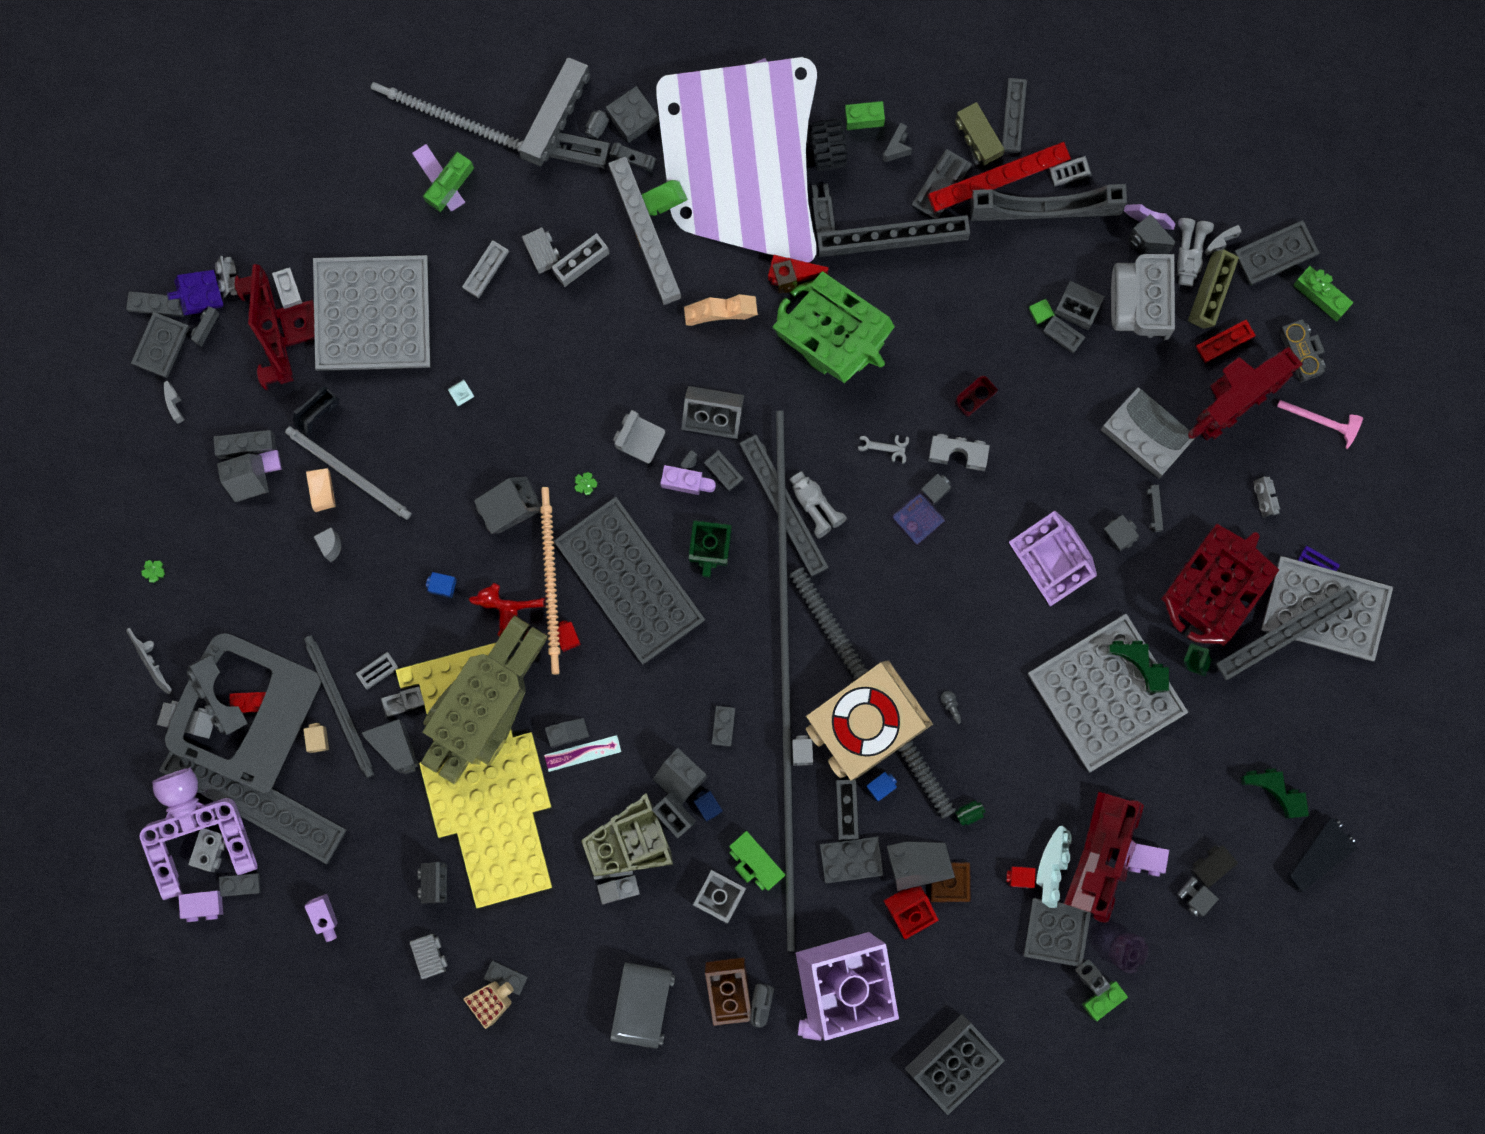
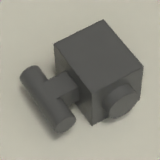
M1191 877L1177 895L1181 899L1187 894L1191 896L1186 902L1189 906L1188 910L1196 917L1198 915L1203 917L1219 898L1205 886H1201L1196 890L1194 886L1198 881Z

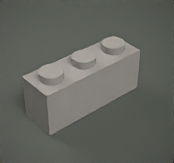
M596 233L553 265L552 271L562 285L566 287L609 254V249Z

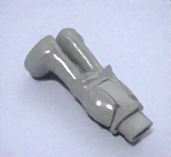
M1180 218L1178 226L1182 231L1181 247H1179L1177 260L1178 284L1193 286L1194 279L1197 278L1203 265L1204 239L1207 234L1213 231L1214 224L1207 221L1197 222L1194 248L1190 250L1195 220Z
M802 471L790 478L798 501L803 506L805 512L811 515L816 524L814 533L817 538L825 536L831 530L830 524L833 528H836L847 520L843 513L836 512L827 502L820 486L815 481L810 480L809 477H806ZM815 505H819L821 507V509L826 514L830 524L824 519V517L821 515V513L818 511Z

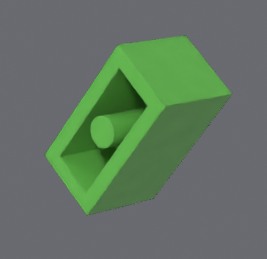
M883 101L845 105L847 130L884 126Z
M1112 981L1109 984L1111 988L1099 997L1094 995L1082 1004L1094 1021H1098L1128 998L1116 981Z

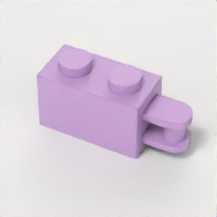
M664 465L661 479L662 488L699 495L700 491L711 493L716 488L714 480L703 478L702 472Z

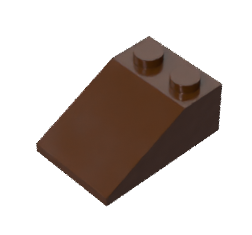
M745 958L706 962L705 975L713 1026L750 1021L751 1004Z

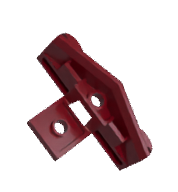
M254 264L251 276L240 278L239 275H236L234 284L237 295L242 301L246 302L245 295L250 294L248 324L262 344L271 363V366L264 368L262 364H259L257 367V377L262 388L269 391L267 384L277 381L280 384L294 381L286 347L315 339L314 301L302 302L286 309H276L268 276L260 265ZM279 318L281 320L285 337H283L279 331L277 319ZM297 319L304 320V325L301 328L295 327ZM266 321L273 323L272 328L269 330L263 329V324Z
M1098 792L1085 847L1065 899V905L1094 914V919L1099 922L1109 921L1115 904L1114 894L1118 882L1126 881L1128 868L1137 845L1132 840L1134 829L1138 828L1144 805L1141 802L1129 801ZM1113 848L1120 849L1115 868L1108 866Z

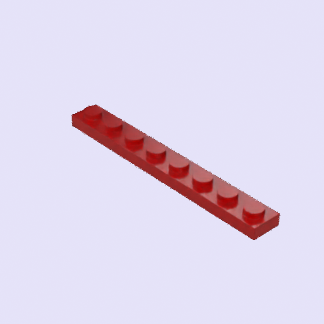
M1062 142L929 193L928 198L933 211L937 212L971 199L973 190H994L1069 161L1071 158L1065 143Z

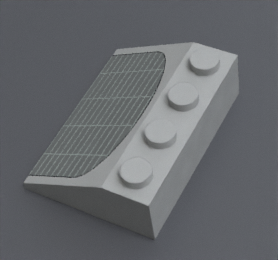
M1139 387L1101 429V431L1158 479L1161 478L1194 440L1188 438L1190 431Z

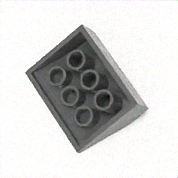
M961 1014L905 1069L941 1109L949 1115L1005 1060L972 1023Z

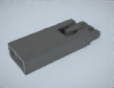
M559 132L556 145H552L550 149V157L605 169L610 143ZM560 142L572 144L571 151L566 150V145H559Z

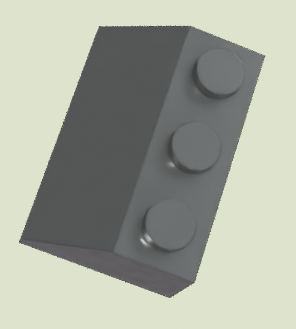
M688 386L681 430L738 439L744 395Z

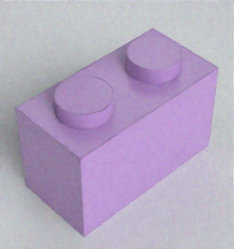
M1137 844L1129 865V871L1140 873L1141 870L1148 871V875L1160 877V873H1166L1169 850Z
M220 891L178 895L180 919H186V922L198 921V917L205 916L206 920L218 919V915H223Z

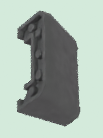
M625 962L610 1041L658 1049L659 1045L663 1046L665 1034L661 1033L668 990L670 986H674L675 975H672L673 970Z

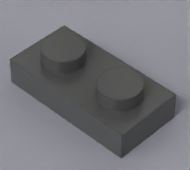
M210 306L207 310L203 311L200 317V324L193 329L191 334V340L201 347L219 316L217 310Z
M1055 315L1043 330V333L1073 354L1085 339L1082 334Z
M719 450L704 462L707 468L729 492L744 480Z
M716 706L712 745L731 747L735 708Z
M259 874L219 877L220 897L261 893Z
M492 961L484 979L490 982L496 981L499 986L508 982L513 987V993L520 995L528 977Z

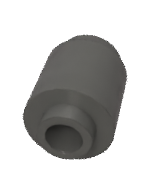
M597 110V112L593 111L585 126L586 130L584 133L594 139L602 136L609 122L607 114L600 110Z

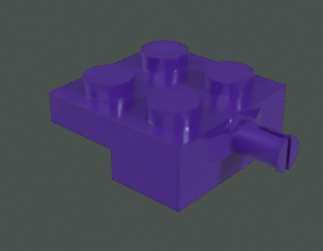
M214 270L177 275L174 280L177 291L167 292L168 300H180L184 315L202 313L209 306L214 309L223 306Z

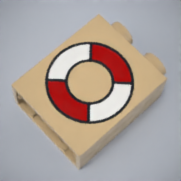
M889 661L879 663L806 716L811 725L806 727L810 738L819 747L824 743L833 754V757L828 759L832 770L839 778L842 779L847 775L850 780L860 777L933 725Z

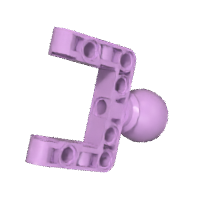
M191 768L167 774L152 782L155 797L160 803L168 806L166 809L168 814L164 819L147 824L140 832V840L163 900L183 894L178 881L179 875L172 855L168 853L165 841L215 824H219L237 875L257 869V862L237 805L232 799L224 798L206 805L198 802L199 799L195 797L198 790V780ZM221 806H228L230 808V813H223L221 810ZM207 811L211 814L212 818L206 820L202 813ZM165 825H173L174 832H168ZM148 830L154 831L155 834H156V837H155V838H150V837H148L147 831H148ZM234 842H241L243 849H236ZM160 867H166L169 870V874H162Z

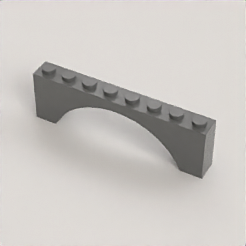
M1126 184L1105 185L1085 193L1044 198L1010 196L998 193L992 189L973 190L970 200L971 221L1117 216L1122 214L1127 204Z

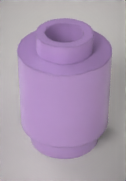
M808 1019L800 1020L798 1036L821 1041V1037L809 1027Z

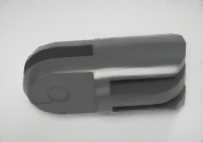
M763 984L755 986L750 1013V1023L754 1027H764L768 1021L774 993L772 986Z

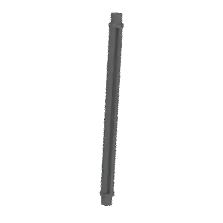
M312 635L304 638L307 651L335 709V713L355 754L360 769L364 772L366 778L374 775L371 762L362 746V742L317 642L314 641Z

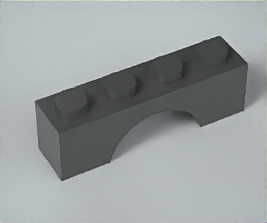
M207 655L187 666L189 670L187 675L191 682L195 681L198 687L196 692L201 699L204 698L207 704L205 708L210 716L213 715L216 722L214 725L219 733L222 732L223 735H228L248 724L238 706H225L215 697L213 685L220 671L211 655Z

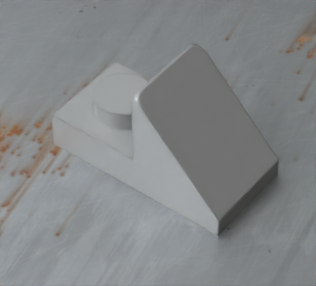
M635 875L597 885L602 905L640 894Z

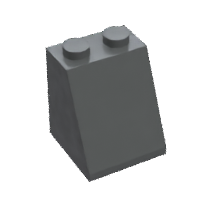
M527 477L508 478L474 500L476 509L482 515L485 527L491 534L501 533L540 513V507L542 506Z
M396 720L362 732L363 737L396 771L404 774L416 771L415 768L419 764L404 722Z
M677 748L663 763L653 780L668 794L671 793L682 805L708 777Z

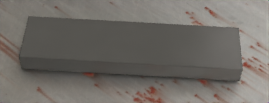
M1008 78L1002 138L1004 152L1020 153L1026 79Z

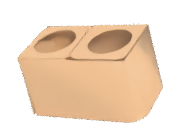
M328 468L306 471L313 510L318 512L336 507L331 475Z

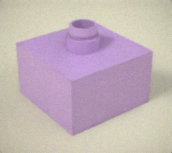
M870 932L796 952L808 1024L824 1040L899 1019L886 944Z

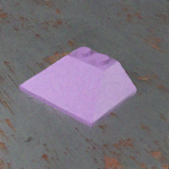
M1053 511L1009 541L1011 547L1050 606L1097 576L1093 557L1073 526L1056 511Z

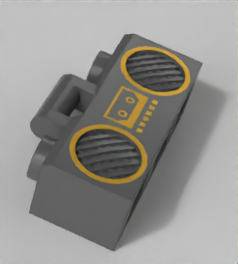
M1301 319L1281 327L1279 334L1285 348L1290 347L1303 363L1295 371L1300 383L1322 375L1325 372L1326 365L1323 358H1319L1318 355L1325 353V350L1318 335L1310 337L1311 329L1308 323H1304V320ZM1311 342H1313L1316 351H1314Z

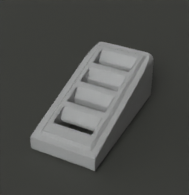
M1086 156L1049 168L1054 186L1092 176ZM1079 164L1083 165L1084 172L1082 173L1080 171ZM1072 166H1075L1076 175H1073ZM1065 168L1068 169L1070 177L1066 178L1064 171ZM1058 170H1060L1062 175L1061 180H1059L1056 172Z

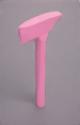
M1279 400L1277 405L1279 408L1338 430L1344 435L1347 443L1346 449L1354 441L1363 420L1361 416L1349 415L1348 424H1341L1282 400Z

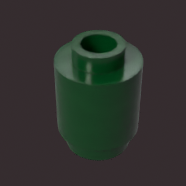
M974 800L960 807L959 811L955 813L960 824L968 826L984 818L983 813H985V809L981 802L977 803Z

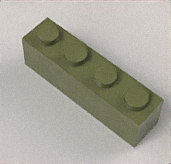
M1224 249L1211 254L1188 319L1189 322L1203 329L1215 326L1239 259L1238 256Z

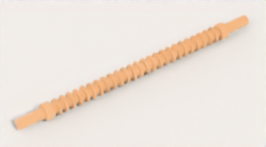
M542 487V506L540 507V512L543 514L541 516L543 519L541 521L543 524L541 528L544 530L542 531L544 535L542 537L544 540L542 544L545 545L542 548L545 551L543 553L545 556L543 560L546 561L543 564L546 566L544 568L546 572L544 576L547 577L544 581L547 582L545 584L547 588L545 590L547 593L545 597L548 600L545 602L548 603L546 613L549 614L546 617L549 619L547 622L549 632L547 634L550 636L548 638L550 641L548 643V646H550L548 654L551 655L552 674L556 675L559 674L558 655H560V648L558 646L560 643L557 640L560 638L557 637L559 634L557 631L559 629L557 626L559 622L556 621L558 618L556 615L558 610L556 608L558 606L555 604L557 603L555 599L557 597V594H555L557 589L554 588L557 585L554 583L556 581V578H554L556 573L553 572L556 570L553 567L555 565V562H553L555 560V557H553L555 553L552 551L554 550L552 546L554 544L552 541L554 537L551 536L554 532L551 530L553 528L551 525L553 521L550 520L553 516L550 515L552 513V506H550L549 488Z

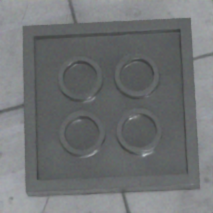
M1033 898L1023 957L1079 967L1083 964L1091 913L1058 902L1057 908H1049L1042 903L1041 899Z

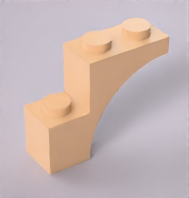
M740 294L728 299L709 297L684 307L686 325L688 326L724 319L745 320L758 315L756 297Z

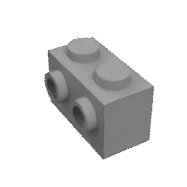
M206 828L200 829L188 865L209 872H215L216 869H219L222 860L220 855L222 850L224 851L226 848L222 833Z

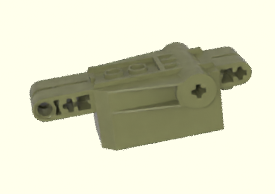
M517 616L511 619L488 656L481 654L469 658L457 679L437 699L423 722V725L426 726L423 733L434 739V742L425 754L421 764L435 773L442 767L439 775L452 784L459 780L469 762L480 765L482 761L489 766L499 754L509 735L526 692L523 677L548 638L546 634L534 627L527 633L530 624Z

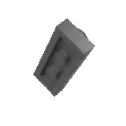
M130 291L128 293L126 307L128 312L148 314L155 312L161 315L184 317L179 299L168 300L167 295Z

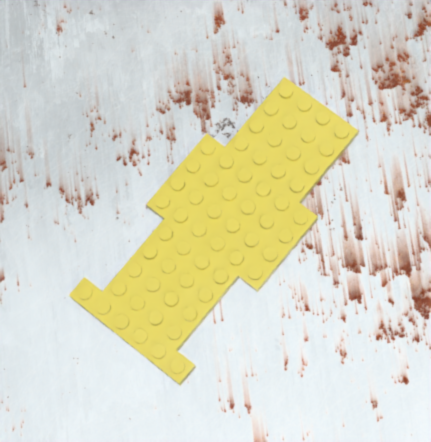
M496 643L397 669L396 673L400 689L419 684L426 713L428 714L437 699L457 679L469 658L481 654L488 656ZM510 730L502 749L489 766L482 761L480 765L469 762L455 784L439 775L442 767L435 773L422 765L421 762L419 763L438 838L458 834L476 908L552 888L533 812L551 808V803L532 732L513 737L512 730Z

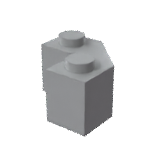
M179 702L163 703L157 725L169 728ZM198 708L197 711L193 710L185 732L209 739L215 718L213 715L210 716L206 709Z

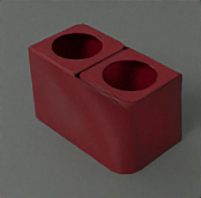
M981 376L957 396L955 404L969 417L995 395L998 389L986 376ZM980 386L988 389L989 394L985 399H979L975 395L976 389ZM966 398L974 402L973 410L968 412L961 406V402Z

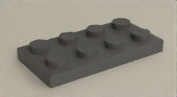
M1303 220L1234 251V254L1239 257L1238 262L1250 286L1320 254Z

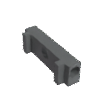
M614 143L610 152L611 157L616 159L626 157L629 164L652 172L656 162V158L651 155L627 148L620 143ZM630 157H635L634 161H630L629 159Z
M1151 485L1146 491V495H1150L1153 523L1149 525V529H1153L1154 533L1162 532L1163 522L1159 485Z

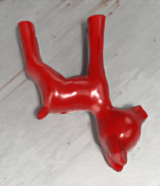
M496 583L480 590L477 596L469 598V601L474 605H480L484 608H497L500 611V631L498 636L502 635L511 619L517 616L518 610L546 607V597L521 602L502 600L499 597L500 586Z

